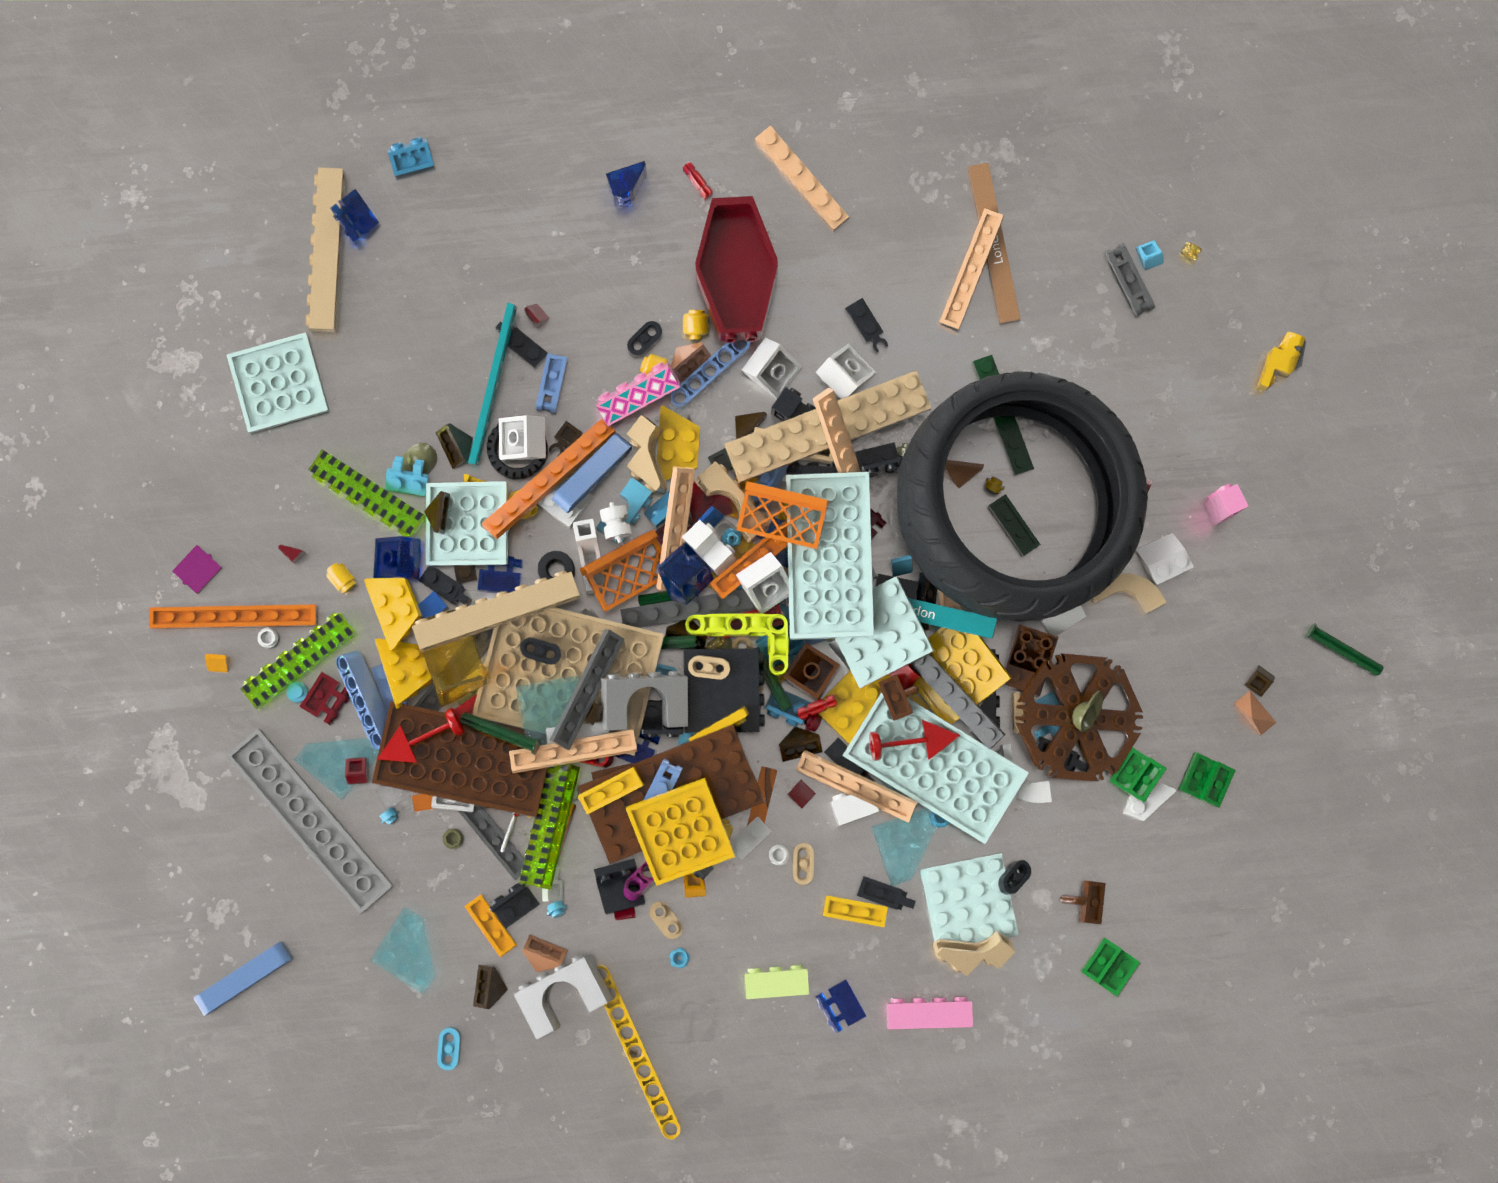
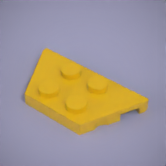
M660 406L659 427L663 431L658 437L657 460L664 479L667 481L672 479L673 467L698 468L700 427L667 407Z
M366 578L364 582L389 649L394 652L399 648L397 645L403 637H407L412 631V626L416 625L415 622L421 619L422 614L408 579Z
M375 639L396 709L400 708L402 703L409 697L413 698L421 689H425L432 683L424 654L420 652L418 644L400 642L397 645L399 648L393 652L390 651L385 639Z

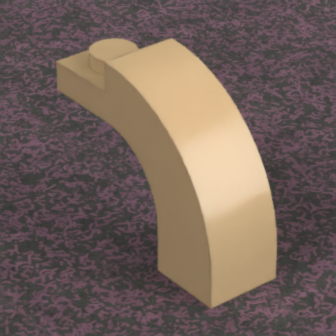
M1128 573L1120 574L1103 592L1091 599L1093 604L1115 593H1128L1138 600L1145 614L1167 603L1160 590L1152 582L1139 575Z

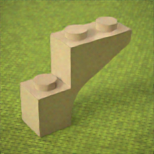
M641 415L627 433L632 439L630 442L639 448L627 467L632 470L630 474L639 481L643 479L646 482L645 486L654 493L656 491L664 493L667 489V484L655 455L656 441L663 430L649 418Z
M997 930L988 939L978 943L938 939L933 943L936 957L942 962L947 961L956 972H962L966 976L982 960L989 966L994 965L1000 969L1016 952L1012 941Z

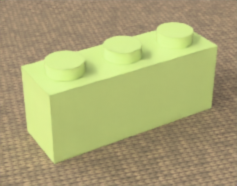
M792 965L790 970H782V966L769 967L767 972H761V968L748 969L749 973H744L746 999L809 995L807 968L803 969V965Z

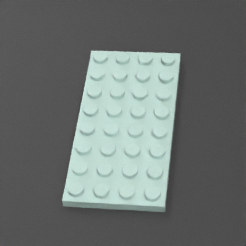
M869 472L786 475L787 491L830 501L818 549L788 542L790 640L874 637ZM793 505L787 509L792 520L802 514L798 506ZM802 507V509L804 510V512H806L807 510H809L808 508ZM813 510L806 514L812 525L820 520L821 511ZM804 516L794 522L799 532L810 526ZM792 524L787 526L788 538L797 535ZM811 528L803 533L802 537L807 543L814 544L816 535ZM797 537V538L794 539V540L802 541L800 537Z
M881 693L843 756L986 844L1029 773L909 698L907 699L913 713L893 721ZM922 719L960 735L929 761L926 743L882 748V758L878 761H873L869 742L870 732L879 733L881 743L923 738L925 736Z

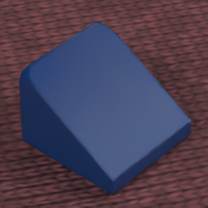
M711 506L699 520L705 525L709 523L714 528L723 519L724 515L715 506Z

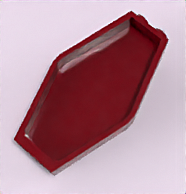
M753 196L712 198L695 262L696 280L720 341H725L726 343H734L739 340L754 342L762 339L778 275V258Z

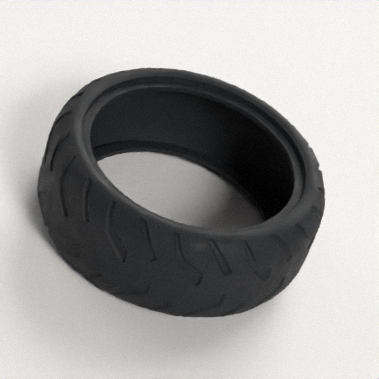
M1030 371L1007 372L985 377L966 385L942 402L926 417L912 437L902 458L897 483V511L902 535L911 555L925 577L945 596L962 607L972 610L974 613L989 618L1019 622L1037 621L1063 614L1090 601L1114 582L1130 562L1138 547L1144 528L1148 500L1145 471L1131 434L1117 415L1087 389L1073 382H1068L1063 378L1043 373L1036 374ZM999 416L1025 418L1054 430L1064 437L1079 453L1089 470L1095 487L1097 519L1092 540L1085 554L1068 574L1048 580H1026L1011 577L987 566L970 552L961 541L949 519L944 499L943 481L949 452L956 438L966 426L983 419Z

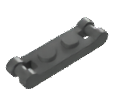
M1125 244L1118 245L1114 250L1109 249L1105 251V257L1110 263L1134 315L1137 317L1147 309L1149 311L1154 309L1155 304ZM1121 255L1124 260L1118 262L1116 257ZM1143 297L1144 302L1139 304L1137 299Z

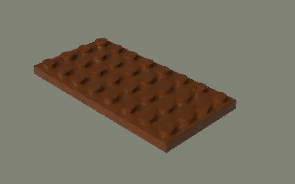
M390 701L378 757L400 725L409 742L448 723L445 713L402 704L400 708L396 709L395 703ZM498 724L533 739H541L540 746L547 745V734ZM463 725L465 733L460 736L455 735L452 729L448 728L410 746L417 763L388 760L376 761L372 784L537 818L547 773V767L512 773L509 751L524 748Z
M734 724L578 786L580 793H583L633 766L644 784L642 787L589 813L609 864L642 851L626 807L644 800L663 759L670 761L669 763L676 767L678 765L683 768L673 789L703 778L706 779L721 819L765 802ZM665 771L663 775L671 779L673 774Z

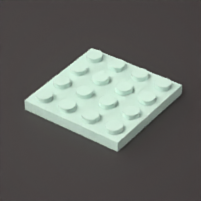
M306 332L227 354L249 434L329 411Z
M508 482L426 483V508L440 491L450 494L445 535L435 533L426 517V566L508 565V530L496 539L482 526V523L508 501Z
M897 576L873 588L874 637L835 638L859 688L934 651Z
M1002 853L920 869L934 941L945 939L978 943L988 939L996 930L1007 938L1019 935L1011 895L1003 894L998 887V880L1005 872Z

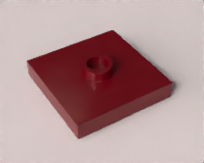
M693 482L690 514L693 524H696L711 506H715L724 516L733 514L728 497L723 495L707 496L696 482Z

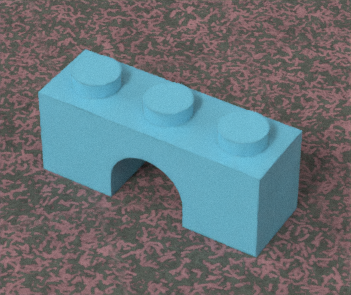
M634 478L629 480L620 493V497L629 504L628 518L625 520L629 525H635L641 517L639 512L643 507L647 508L653 500L651 497L652 491ZM601 520L596 527L597 531L603 535L606 523Z

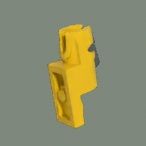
M1287 332L1279 348L1273 347L1269 351L1257 389L1265 391L1269 386L1272 387L1276 375H1273V373L1288 377L1296 368L1302 367L1306 346V338L1304 336Z

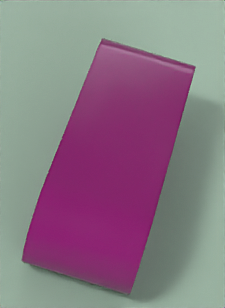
M647 861L625 883L623 892L628 900L634 901L639 899L655 883L653 877L647 878L643 875L644 871H650ZM630 885H635L638 887L639 891L632 892L629 890L628 887Z

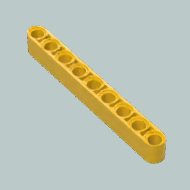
M599 965L597 968L603 969L607 973V977L604 980L607 988H612L616 994L614 1000L604 1004L607 1014L662 1134L667 1139H675L680 1134L681 1129L677 1116L610 970L604 965ZM614 1008H622L624 1010V1017L621 1019L614 1018L612 1014ZM630 1027L633 1030L632 1037H623L621 1034L622 1028ZM639 1046L642 1050L641 1056L633 1057L630 1054L631 1047ZM642 1065H647L651 1070L650 1075L646 1077L641 1076L639 1068ZM654 1084L659 1087L660 1092L656 1096H651L648 1093L647 1089L650 1085ZM659 1104L667 1105V1114H658L657 1106ZM669 1123L675 1124L677 1126L676 1133L668 1134L665 1131L666 1125Z

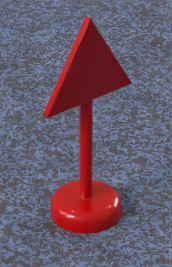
M454 708L446 710L445 715L448 723L409 742L400 725L377 760L417 763L410 746L448 728H451L457 736L465 733L458 714Z
M922 719L925 736L923 738L881 743L879 733L870 732L869 742L873 761H878L882 758V748L926 743L929 761L960 735Z

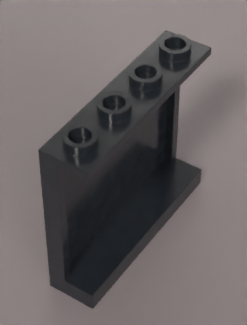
M760 647L683 649L684 675L688 677V727H685V733L700 732L743 707H746L749 714L745 717L747 721L738 726L734 724L736 732H760L761 727H765V714H761V706L765 704V696L761 694V685H764V673H760V665H764V652H760ZM702 655L724 658L729 662L731 669L729 675L724 679H711L692 675L688 669V664L693 657ZM697 662L696 668L702 669L703 664L701 662ZM719 664L716 669L718 672H723L724 667Z

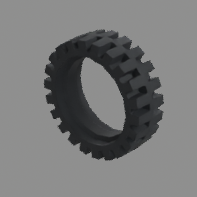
M499 423L488 436L486 447L489 461L497 472L507 478L525 479L528 476L531 477L545 463L548 454L546 437V458L534 459L529 465L522 468H513L504 464L498 456Z

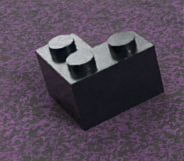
M785 387L771 407V414L783 422L812 411L816 407L810 403L804 404L802 402L803 398L800 397L801 393L796 389Z

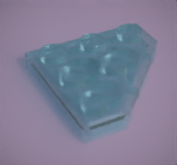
M578 675L516 687L525 736L541 739L540 746L547 745L546 728L557 726L579 682Z
M367 738L307 743L293 760L342 800L355 785L347 784L345 759L366 757L368 769L377 759L379 749H375Z
M927 808L914 812L909 823L896 818L872 826L892 886L913 879L919 863L938 827L933 812Z
M404 907L370 961L422 994L425 993L435 977L423 918Z

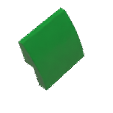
M1132 747L1122 765L1109 782L1145 803L1167 768Z
M1194 752L1178 790L1220 808L1236 770Z
M1104 938L1082 970V973L1116 997H1119L1141 962Z

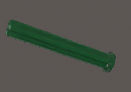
M1316 623L1309 629L1306 635L1307 638L1312 637L1374 675L1378 676L1383 671V665L1316 627Z
M467 712L461 717V724L527 749L533 755L537 753L540 747L541 739L539 738L533 739Z

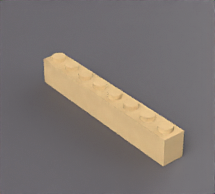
M318 167V174L314 175V185L317 186V194H313V206H316V214H312V226H315L314 234H311V246H314L313 254H310L309 257L312 274L308 276L311 294L307 295V306H310V314H306V326H309L311 332L336 333L345 172L343 168Z
M561 571L556 573L554 578L547 580L545 577L536 580L534 585L528 587L526 584L520 585L513 592L507 593V591L495 594V598L489 600L487 598L475 601V605L469 607L461 605L456 607L454 612L447 613V611L436 614L434 619L427 620V618L416 621V625H413L412 628L420 652L422 653L580 599L572 572Z

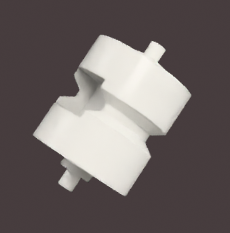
M610 502V507L600 510L601 520L606 523L604 527L606 540L615 539L618 543H622L621 539L623 537L632 535L629 523L625 522L628 518L626 505L614 506V502Z

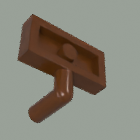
M897 674L878 682L893 721L913 713L907 697L918 693L919 688L917 686L903 690Z
M1084 880L1082 897L1062 895L1060 901L1065 904L1081 905L1080 922L1101 925L1106 883Z

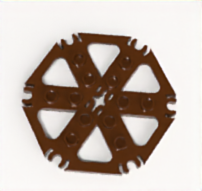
M1060 653L1061 655H1055L1057 660L1055 665L1051 659L1042 662L1017 702H1023L1025 705H1017L1016 708L1022 709L1023 715L1015 716V719L1024 721V723H1016L1034 765L1039 770H1043L1045 766H1048L1047 776L1058 779L1099 782L1098 780H1104L1102 775L1104 770H1106L1108 776H1112L1113 773L1118 771L1141 733H1136L1134 730H1142L1141 726H1136L1135 721L1136 719H1143V716L1135 715V712L1143 713L1124 669H1121L1120 665H1116L1113 670L1110 668L1113 662L1112 659L1106 660L1108 657ZM1074 663L1092 664L1097 668L1082 694L1071 672V666ZM1045 678H1050L1061 705L1038 704L1035 702L1034 694ZM1118 683L1122 686L1129 702L1127 710L1101 709L1094 725L1086 732H1082L1074 724H1070V722H1073V719L1070 718V716H1073L1071 710H1074L1078 704L1085 701L1089 702L1098 690L1101 691L1104 701L1114 684ZM1034 725L1060 726L1046 750L1041 752L1031 733L1032 727ZM1098 730L1122 731L1126 734L1127 740L1116 757L1112 758L1108 755ZM1077 742L1090 767L1087 772L1067 771L1064 768V762Z

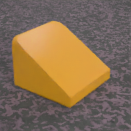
M219 654L205 655L208 671L228 672V656Z
M693 873L684 876L686 898L706 896L705 879L697 878Z

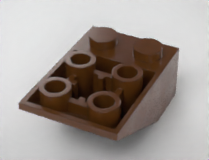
M1019 624L1004 665L1012 679L1005 683L1003 687L1023 693L1042 662H1046L1047 659L1052 660L1059 637ZM1045 679L1034 694V697L1038 698L1041 695Z

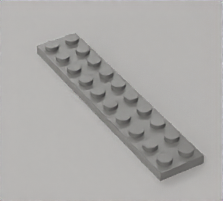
M256 729L226 755L360 914L393 887L259 729Z

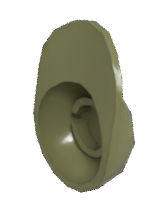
M420 442L414 444L403 455L402 470L413 472V465L415 460L418 459L424 460L423 474H429L437 463L436 450L427 443Z
M1098 690L1089 702L1085 701L1078 704L1073 711V724L1082 732L1088 731L1094 725L1102 709L1103 697L1101 691Z

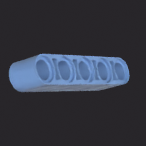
M743 340L747 344L743 349L737 348L736 342L726 343L684 380L680 384V388L672 392V405L677 409L686 408L749 351L750 342ZM727 353L731 356V360L723 362L720 356ZM713 367L716 369V373L713 376H709L705 373L706 368ZM697 380L701 383V387L699 389H692L690 383ZM683 394L686 400L683 403H678L674 399L675 396Z
M618 433L614 434L557 490L552 497V501L566 513L571 512L629 454L633 446Z
M356 650L340 655L336 658L337 669L371 745L375 749H380L388 712L362 654Z
M279 942L195 996L194 1000L204 1016H206L291 961L292 958L283 944Z

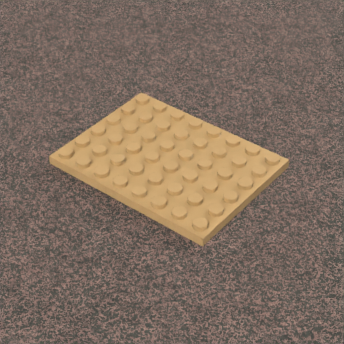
M555 607L495 627L472 715L485 720L547 734L546 728L557 726L604 629H610L625 639L608 674H620V677H628V673H640L641 676H648V672H655L664 634ZM529 637L557 645L561 650V658L554 665L531 660L522 655L520 645L524 639ZM528 645L527 651L533 652L535 650L534 645ZM553 651L547 653L548 658L555 656ZM643 687L636 690L628 700L626 730H634L636 747L651 687ZM601 688L594 700L599 705H601ZM602 716L597 722H602ZM609 730V733H615L626 730ZM635 752L625 753V754H629V755H633V756H634V755H635Z

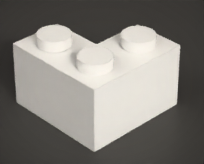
M699 520L682 538L693 553L719 576L737 561L734 556L736 552L729 544L724 546L721 543L722 538L709 523L705 525Z

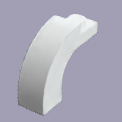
M593 519L573 522L581 567L601 557ZM598 573L592 576L597 585L603 586L604 575ZM584 575L586 594H593L594 592Z
M1011 744L1001 745V750H998V754L1013 763ZM1024 780L1014 797L1027 803L1052 802L1049 781L1032 783Z

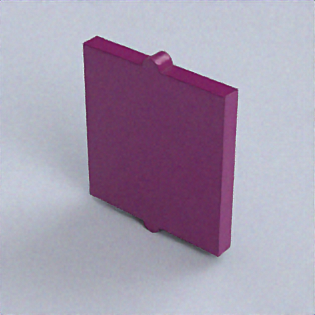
M196 545L172 572L183 581L182 584L188 585L198 594L222 567L212 559L211 554H207Z

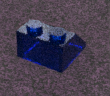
M645 161L606 173L607 185L615 206H627L635 199L647 176Z
M405 536L375 538L373 578L419 580L421 539Z
M683 543L656 567L669 598L685 605L691 602L714 580L708 564L687 543Z

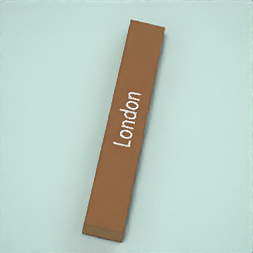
M989 163L968 166L978 220L980 221L984 208L999 213ZM1000 226L988 256L987 264L1000 324L1020 321V314L1003 231Z

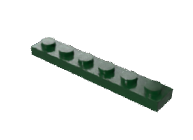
M993 355L972 362L978 380L999 374ZM1013 416L992 417L1013 475L1017 476L1034 470L1016 418Z

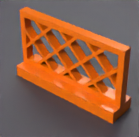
M747 481L737 531L818 549L826 512L829 507V500ZM749 496L758 497L762 505L751 510L748 505ZM762 498L769 499V500L764 503V501L762 500ZM773 500L778 501L782 509L772 515L766 505ZM782 503H787L789 505L784 507ZM795 505L799 507L802 514L792 520L786 510ZM764 507L770 517L759 523L754 512ZM802 507L808 508L809 510H807L806 512H804V510L802 509ZM813 510L821 511L820 520L812 525L806 514ZM784 511L790 522L779 527L774 517ZM752 515L757 525L751 529L743 528L744 519ZM804 516L810 526L799 532L794 522ZM772 519L777 530L769 534L764 531L761 525ZM792 524L797 535L792 538H786L782 529ZM759 527L762 532L756 531L755 529ZM811 528L816 535L814 544L807 543L802 537V534ZM780 532L781 536H777L774 534ZM797 537H800L802 541L794 540V539L797 538Z
M654 529L579 568L582 576L585 575L604 612L657 584L658 574L654 572L657 563H660L658 557L661 558L662 548L656 539L658 535ZM653 544L656 550L654 558L645 555L647 546ZM632 554L640 557L638 567L628 565L629 557ZM644 558L653 561L651 572L641 569ZM612 565L623 566L620 577L610 574ZM626 568L636 571L634 581L624 578ZM640 572L650 575L646 585L637 583ZM598 573L605 575L603 586L597 585L592 576ZM609 577L619 580L616 591L606 588ZM622 582L632 584L629 594L620 592ZM605 591L615 594L613 603L609 605L604 600Z

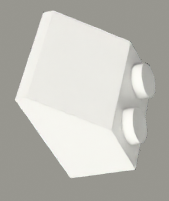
M765 337L742 368V371L753 382L778 398L784 388L789 386L802 366L780 344Z
M849 343L830 356L816 371L822 381L834 390L835 394L841 399L855 394L877 373Z
M525 415L499 418L500 460L546 458L545 417Z
M567 477L541 500L537 506L571 530L573 522H577L594 496L589 493L571 512L566 513L552 501V497L569 479Z
M1173 533L1136 550L1150 582L1155 586L1194 568L1186 549Z
M771 552L736 574L743 589L760 614L765 613L789 597V578L782 565Z
M845 793L833 796V801L830 802L837 826L879 812L878 807L853 795L846 796Z

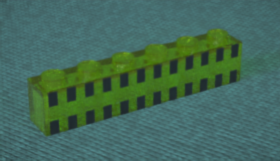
M321 449L308 469L312 473L311 477L319 483L325 481L330 484L328 487L336 494L344 493L347 495L345 498L347 501L354 505L358 502L364 506L362 509L364 512L372 517L374 514L381 517L380 522L389 528L391 525L398 528L397 533L405 538L409 536L415 538L426 521L424 514L323 449Z
M335 612L326 618L327 622L320 627L318 625L314 627L306 639L300 638L293 644L294 648L289 652L283 651L276 657L277 661L272 665L266 664L259 670L261 672L255 678L251 676L243 682L244 686L240 689L255 709L259 710L291 683L298 680L358 634L342 613L336 614Z
M571 764L547 767L537 818L534 819L533 827L530 831V840L525 852L526 857L520 873L519 883L551 890L580 767Z

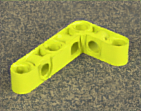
M759 613L692 615L686 620L687 632L695 636H768L769 670L775 676H782L786 673L788 669L789 636L788 622L783 615ZM779 619L783 621L784 627L781 630L774 629L772 626L774 620ZM692 620H697L701 623V627L696 631L689 628V623ZM733 620L742 622L743 626L740 630L731 628L730 624ZM775 661L783 662L784 669L778 672L773 669L772 665Z

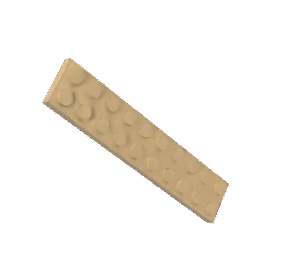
M917 370L837 401L850 440L932 409ZM816 409L724 444L739 483L830 449Z

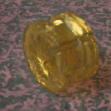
M1186 242L1184 245L1185 249H1182L1181 253L1190 259L1197 260V254L1201 253L1202 249L1193 243Z

